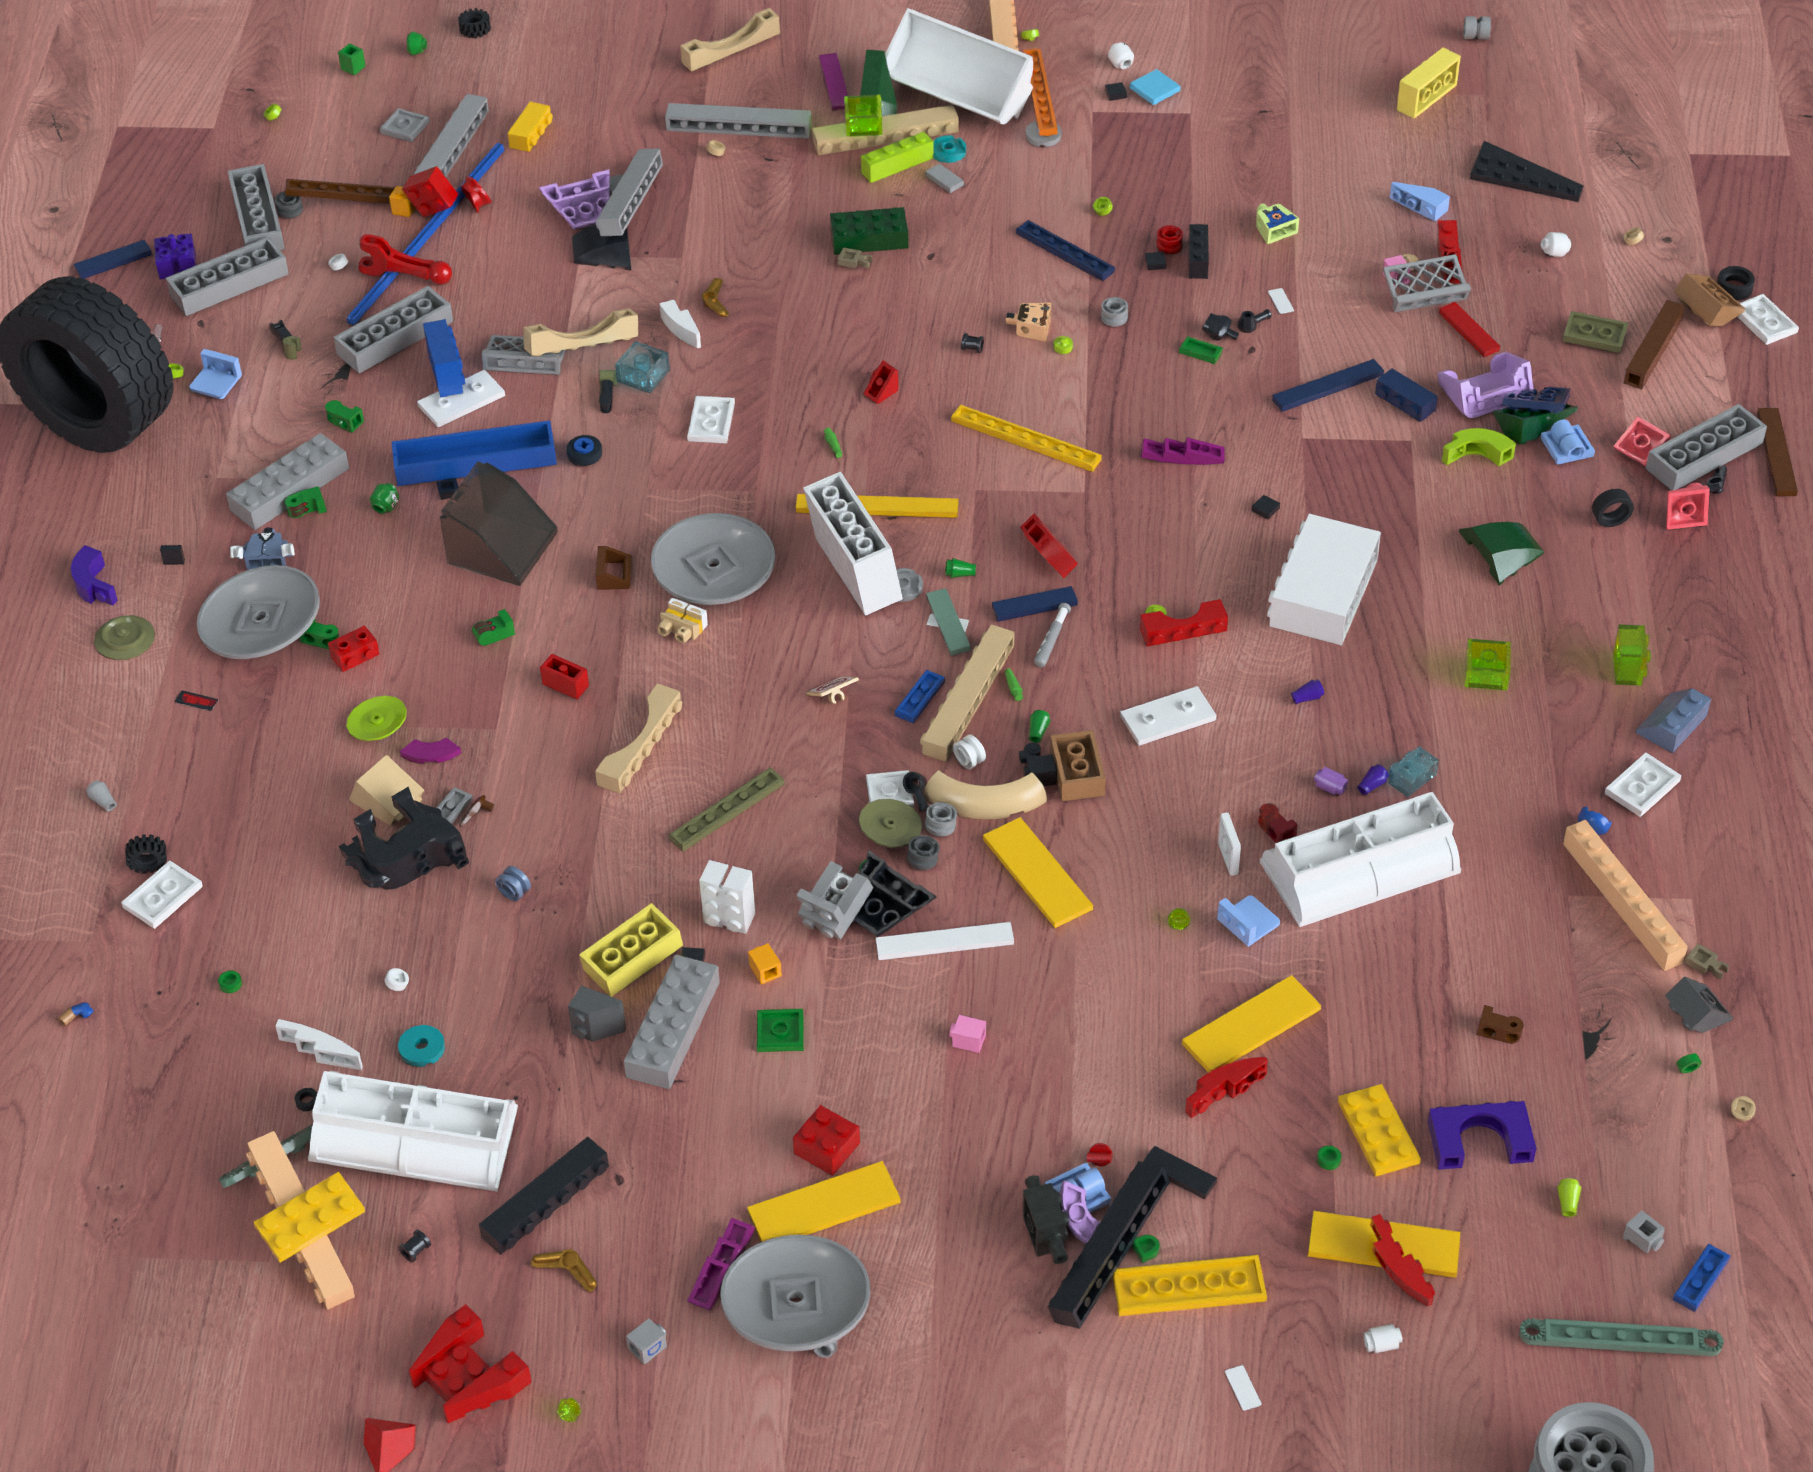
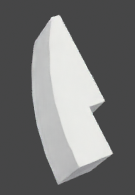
M675 300L659 303L661 319L668 329L687 344L695 348H701L700 332L688 309L680 311Z

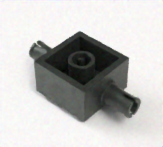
M1038 1175L1029 1176L1025 1179V1185L1028 1189L1023 1190V1220L1036 1256L1051 1253L1053 1262L1055 1264H1062L1068 1260L1065 1240L1068 1239L1066 1226H1069V1220L1066 1211H1061L1060 1194L1058 1191L1054 1192L1051 1183L1041 1185Z

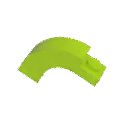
M1471 428L1454 433L1452 442L1444 446L1442 462L1449 465L1463 456L1477 454L1485 456L1497 466H1501L1514 458L1516 443L1507 436L1489 429Z

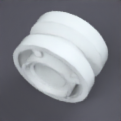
M967 735L953 745L955 757L968 770L986 759V753L982 744L973 735Z

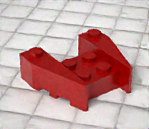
M467 1304L445 1319L408 1371L414 1389L426 1381L446 1401L442 1407L447 1423L461 1419L466 1416V1413L478 1408L482 1410L491 1406V1403L498 1400H508L532 1382L529 1366L514 1351L490 1368L470 1347L485 1334L481 1318Z

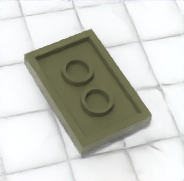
M1571 311L1562 341L1620 353L1627 332L1628 322Z

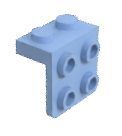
M203 349L200 354L204 368L190 384V390L223 399L242 376L239 360L237 357Z
M1252 895L1247 896L1235 905L1226 898L1219 902L1217 920L1248 947L1280 925V919Z

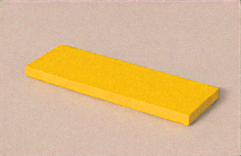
M1021 817L983 835V841L1054 928L1093 910V904Z
M1291 975L1182 1039V1045L1209 1073L1216 1068L1236 1061L1320 1011L1321 1004Z
M880 1161L748 1206L747 1211L760 1241L763 1242L780 1236L809 1235L899 1204L901 1199L884 1162Z
M1313 1211L1308 1257L1382 1267L1372 1252L1373 1243L1378 1240L1370 1226L1371 1219ZM1389 1222L1393 1230L1391 1236L1395 1242L1398 1241L1403 1249L1404 1255L1402 1257L1412 1253L1414 1259H1418L1422 1264L1424 1273L1456 1278L1461 1232Z
M1259 1255L1120 1268L1112 1276L1119 1316L1267 1301Z

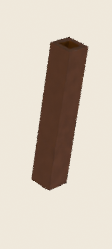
M1666 300L1629 363L1623 384L1643 389L1682 322L1685 305Z

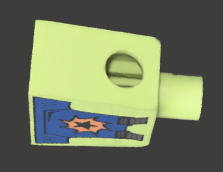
M1266 204L1258 206L1256 227L1267 244L1298 233L1299 218L1281 204H1275L1270 207Z

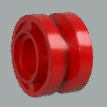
M1173 225L1159 228L1157 231V249L1161 252L1164 251L1166 254L1179 252L1183 247V231Z

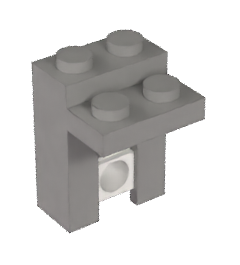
M830 861L811 893L800 889L796 895L801 902V909L798 914L803 920L802 924L812 930L817 928L826 937H836L841 940L872 891L873 886L868 878L858 873L855 874L854 878L848 876L846 873L841 872L843 869L841 865Z

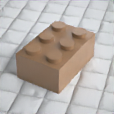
M1094 731L1050 735V754L1053 755L1057 770L1056 779L1061 800L1068 801L1105 796L1106 778Z

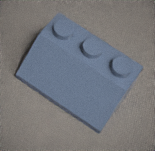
M1693 688L1672 692L1636 729L1635 733L1674 753L1706 718L1711 698Z

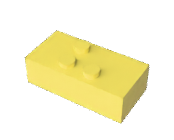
M1441 48L1429 59L1423 61L1420 66L1413 69L1411 73L1400 80L1397 110L1412 118H1416L1457 85L1461 56L1448 49Z
M651 903L579 955L583 970L609 996L613 997L682 947L683 944L680 930Z

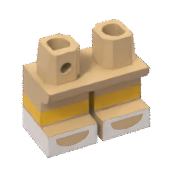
M671 598L666 612L660 614L661 622L658 625V633L665 637L671 632L675 633V639L683 644L688 639L694 641L708 625L706 610L691 604L688 606V603Z

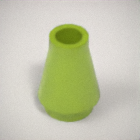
M1562 1179L1557 1186L1562 1215L1566 1217L1577 1215V1206L1582 1188L1579 1186V1181L1575 1179Z

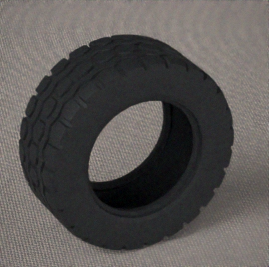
M63 276L46 281L10 311L0 324V363L6 378L10 380L9 384L12 389L21 397L20 400L30 411L34 412V416L44 425L47 424L51 431L60 437L63 436L66 441L76 446L79 445L85 450L110 453L128 446L165 412L171 401L174 389L171 368L168 367L169 361L167 356L161 350L162 346L156 336L150 333L151 329L142 318L137 317L138 314L129 305H124L118 296L110 291L107 292L104 287L94 282L90 283L89 280Z

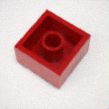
M437 166L411 175L402 188V191L423 218L450 208L459 195Z
M820 1105L793 1136L794 1154L833 1176L860 1144V1126Z

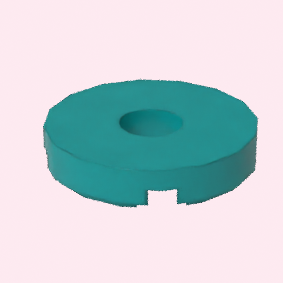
M952 135L940 136L933 140L934 159L944 163L957 162L965 157L966 143L958 137L957 139Z
M413 1026L400 1036L398 1042L399 1054L402 1060L411 1066L424 1067L428 1063L432 1062L433 1064L444 1053V1037L433 1026ZM421 1043L427 1044L423 1049L416 1048Z

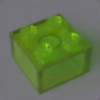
M881 95L844 96L846 137L883 135Z
M1618 625L1613 649L1616 685L1642 686L1643 677H1647L1648 666L1646 663H1650L1651 651L1647 650L1649 634H1645L1644 625Z
M1468 638L1465 654L1464 687L1508 690L1511 673V642Z

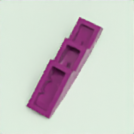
M837 54L819 55L824 85L827 89L832 111L850 108L847 89Z
M1188 437L1185 442L1165 438L1163 443L1144 438L1141 443V458L1176 464H1223L1225 461V447Z
M731 1217L723 1237H719L711 1257L707 1256L688 1298V1303L711 1311L721 1295L722 1281L727 1270L744 1253L755 1230L753 1225Z

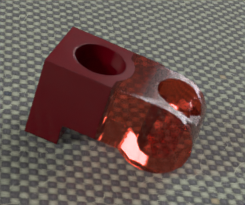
M1266 803L1260 807L1258 824L1275 843L1297 836L1298 824L1293 819L1287 822L1279 813L1277 806Z

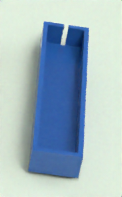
M550 420L391 442L397 486L557 465Z

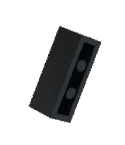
M1189 224V279H1208V225Z

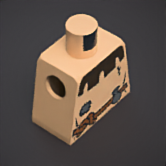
M1022 303L1018 313H1007L1006 324L1016 325V334L1018 336L1046 342L1051 321V303Z

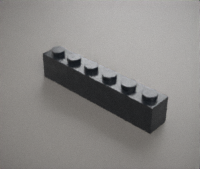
M587 1136L479 1223L481 1238L500 1255L514 1247L519 1239L524 1235L530 1234L541 1221L548 1219L557 1208L568 1203L573 1195L585 1189L589 1182L607 1170L609 1167L607 1152Z

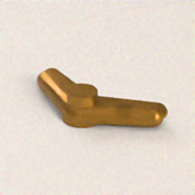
M714 278L707 290L702 293V301L705 307L712 309L720 317H727L729 312L717 299L723 280Z
M573 1249L536 1254L531 1260V1265L534 1268L567 1269L588 1292H593L596 1288L597 1282L579 1254Z

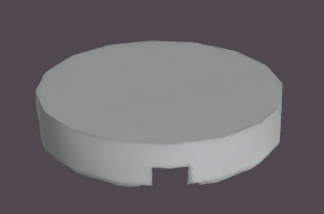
M1034 121L1026 128V140L1037 147H1040V145L1050 147L1056 145L1061 140L1062 130L1057 124L1058 135L1039 136L1037 122Z
M896 569L903 598L899 602L911 601L917 598L923 590V580L920 574H916L912 569Z

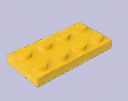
M1382 1084L1338 1096L1337 1102L1375 1177L1420 1164L1421 1158Z
M337 1172L254 1221V1227L277 1260L282 1262L365 1212V1208L342 1175Z

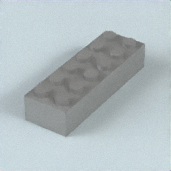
M264 164L229 170L230 185L245 246L269 237L279 250L285 249Z
M267 237L167 277L166 282L170 297L184 315L188 316L279 279L289 273L285 256L274 242Z
M426 286L334 337L336 353L360 374L425 338L423 323L446 319L447 325L452 323L451 304L429 286Z
M1737 404L1650 450L1646 469L1669 489L1677 490L1763 444L1767 426L1740 404Z
M319 433L227 492L226 496L230 511L254 530L258 529L287 510L285 499L289 495L317 486L321 488L347 471L349 465L346 451L322 433Z
M679 955L674 956L624 1060L626 1078L666 1089L671 1088L720 983L718 965Z

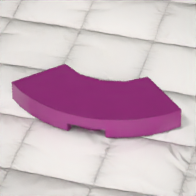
M448 738L432 743L421 742L415 739L400 750L401 757L420 764L433 761L441 763L461 754V748Z

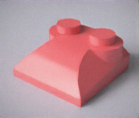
M1637 416L1613 447L1646 466L1649 451L1669 441L1671 435Z
M1691 483L1686 488L1668 491L1667 530L1707 525L1709 487L1707 485Z

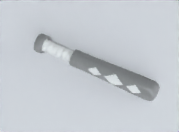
M1067 603L1059 605V613L1055 621L1052 622L1034 658V664L1037 667H1044L1050 657L1062 629V623L1066 615L1071 611V606Z

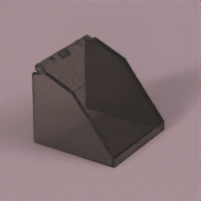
M477 462L470 473L460 484V487L457 488L441 510L443 515L440 516L447 563L449 565L521 586L558 533L554 522L516 479L487 462L485 464Z

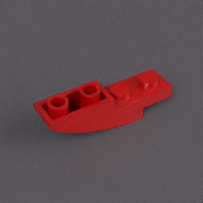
M1438 220V257L1456 254L1462 270L1457 220ZM1452 261L1443 264L1444 267L1450 270L1454 269ZM1440 270L1442 279L1447 280L1449 274ZM1451 277L1449 280L1451 284H1460L1459 280Z
M1035 513L1020 527L1031 544L1063 578L1078 565V562L1065 546L1052 534Z
M1266 1057L1243 1059L1226 1064L1205 1074L1197 1080L1196 1092L1186 1099L1185 1113L1193 1118L1198 1113H1204L1209 1105L1221 1100L1226 1093L1232 1099L1238 1094L1245 1093L1250 1085L1256 1081H1261L1266 1076L1268 1059Z
M1381 1214L1371 1217L1370 1226L1378 1240L1373 1243L1372 1252L1379 1264L1405 1293L1427 1307L1432 1305L1435 1291L1430 1281H1425L1422 1275L1424 1269L1418 1259L1415 1260L1412 1253L1402 1257L1404 1255L1400 1243L1398 1241L1395 1242L1391 1236L1393 1230L1387 1219L1383 1220Z

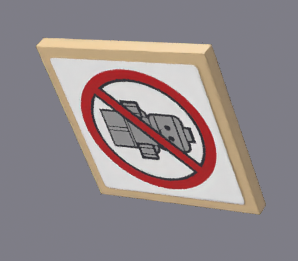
M841 676L806 692V694L821 697L829 694V701L835 704V694L839 695L840 700L845 699L844 693L839 689L859 679L858 677Z

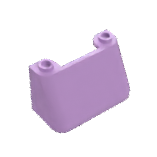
M1503 352L1492 358L1490 362L1491 372L1469 379L1458 380L1455 372L1445 370L1437 373L1438 382L1464 416L1475 418L1494 412V410L1508 407L1503 406V398L1506 393L1513 392L1515 395H1518L1523 390L1533 389L1530 361L1509 352Z

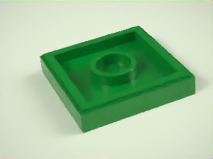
M803 1009L757 1010V1052L804 1051Z

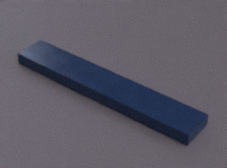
M1029 220L1016 229L1017 235L1101 281H1104L1115 272L1114 266Z
M1375 359L1274 394L1272 400L1283 412L1381 377L1384 374V370Z

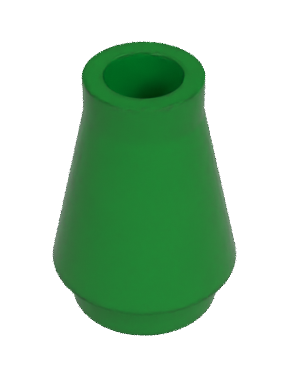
M956 558L946 560V576H950V578L975 576L976 564Z
M1035 710L1030 715L1029 740L1033 743L1041 742L1051 722L1050 715L1046 711Z

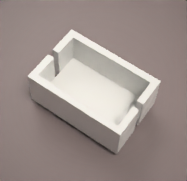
M709 860L699 880L703 921L713 927L723 928V926H727V929L732 932L746 934L755 916L752 871L732 866L724 885H721L729 866Z

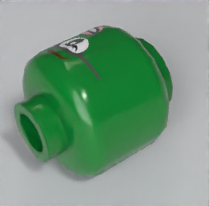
M390 483L378 484L369 498L372 509L380 514L391 512L400 498L399 493L396 491L397 488Z

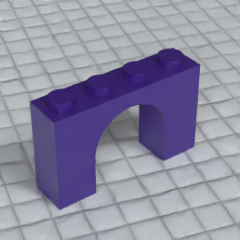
M1525 1101L1430 1108L1427 1123L1438 1170L1462 1168L1465 1153L1460 1134L1466 1129L1476 1126L1490 1128L1502 1137L1510 1164L1534 1162L1537 1148Z

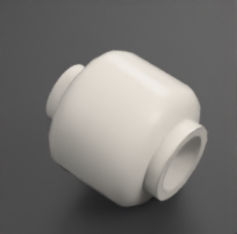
M1121 42L1115 43L1110 47L1108 58L1115 68L1127 69L1133 63L1134 54L1126 43Z
M1549 232L1542 239L1541 248L1546 256L1563 257L1570 251L1571 241L1564 233Z

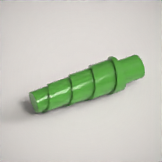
M831 428L824 429L825 440L836 457L840 458L842 451L835 433L832 432Z
M1008 668L1005 670V676L1010 693L1016 701H1020L1023 699L1022 688L1012 670Z

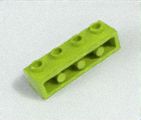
M921 132L861 156L862 174L872 183L934 159L933 140L925 132Z

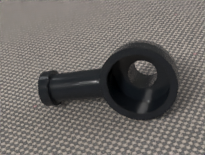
M1269 309L1255 316L1251 311H1244L1238 320L1237 327L1244 333L1253 332L1256 330L1258 322L1271 318L1272 314Z
M908 772L903 778V787L906 792L914 794L919 806V812H925L929 805H927L922 790L927 784V779L918 772Z

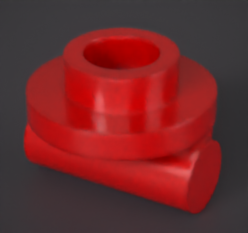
M1104 1143L1094 1144L1090 1148L1089 1153H1087V1162L1097 1166H1106L1112 1163L1113 1152Z

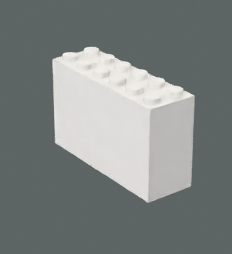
M838 472L804 487L815 538L864 615L866 616L902 600L892 548L843 474Z
M1309 514L1306 521L1301 523L1300 535L1295 536L1294 549L1290 548L1288 562L1283 563L1282 576H1278L1276 579V589L1270 593L1269 603L1271 605L1267 613V617H1270L1269 626L1342 645L1377 563L1381 532Z

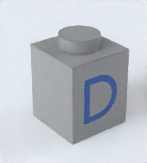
M649 1318L626 1336L628 1350L645 1365L667 1348V1333L660 1324H655Z

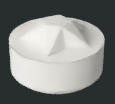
M337 254L329 260L328 264L333 271L343 269L348 263V259L344 254Z
M398 968L390 969L385 977V984L394 991L404 990L409 982L408 974Z

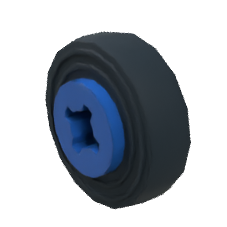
M580 435L571 439L567 444V456L573 464L588 466L599 461L602 456V445L594 436Z

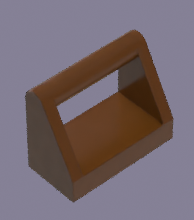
M598 546L596 564L597 590L630 588L632 556L630 554L608 546ZM608 563H623L622 579L607 573Z

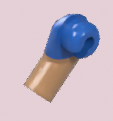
M82 1002L69 1007L57 1019L61 1025L67 1026L79 1014L83 1018H88L93 1013V1008L89 1006V1003Z

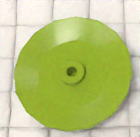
M386 695L373 697L360 703L352 710L347 718L346 726L350 735L358 740H380L390 736L401 727L406 719L407 709L403 701L396 697Z

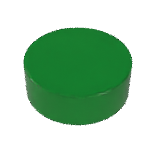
M233 970L223 972L218 978L219 988L224 993L238 991L242 986L240 974Z
M1696 1053L1685 1055L1676 1062L1680 1073L1684 1074L1697 1070L1702 1064Z
M1330 1145L1321 1147L1317 1154L1318 1165L1325 1170L1338 1168L1342 1158L1340 1150Z

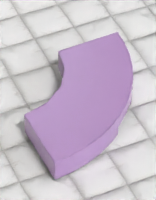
M1064 1180L1062 1181L1059 1193L1062 1203L1060 1206L1061 1211H1066L1069 1220L1068 1229L1076 1238L1086 1244L1100 1222L1093 1218L1087 1210L1085 1202L1087 1190Z

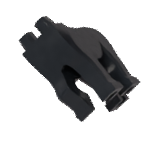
M409 786L391 796L393 806L408 820V824L397 830L388 841H385L375 834L377 824L371 809L353 819L355 828L361 835L365 853L362 852L358 835L352 838L354 842L348 846L345 843L339 846L342 856L346 859L345 866H352L353 869L358 870L360 878L366 886L372 888L381 887L385 890L404 886L418 877L428 874L433 868L438 866L449 867L454 864L457 869H461L469 863L460 832L447 819L442 817L440 809L414 801Z

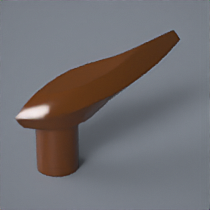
M485 795L478 797L462 818L459 826L461 827L469 821L481 808L492 812L495 804L486 801Z

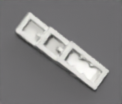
M278 1019L275 1027L279 1040L296 1043L299 1052L315 1054L317 1063L362 1070L360 1053L341 1040L314 1028Z

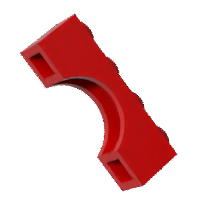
M1221 599L1202 602L1199 611L1186 619L1171 618L1161 611L1140 615V631L1147 647L1225 632L1228 627V615Z

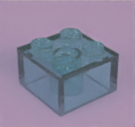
M635 341L615 363L617 382L651 393L670 371L669 353Z

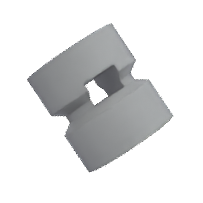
M1465 16L1463 38L1474 39L1478 37V39L1489 40L1491 17L1480 16L1477 19L1475 16Z

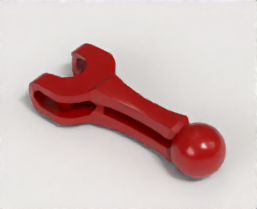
M365 234L359 240L360 249L372 256H365L359 261L358 269L363 274L377 277L384 272H400L414 275L424 280L430 279L437 285L448 283L452 277V269L444 261L434 262L433 260L409 256L391 248L389 243L380 236Z

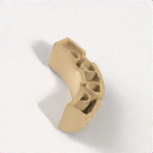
M938 770L927 782L923 792L925 800L931 805L938 802L947 803L956 809L960 817L982 820L1009 818L1010 814L1021 811L1026 813L1047 802L1045 789L1032 772L1010 783L981 786L960 782Z

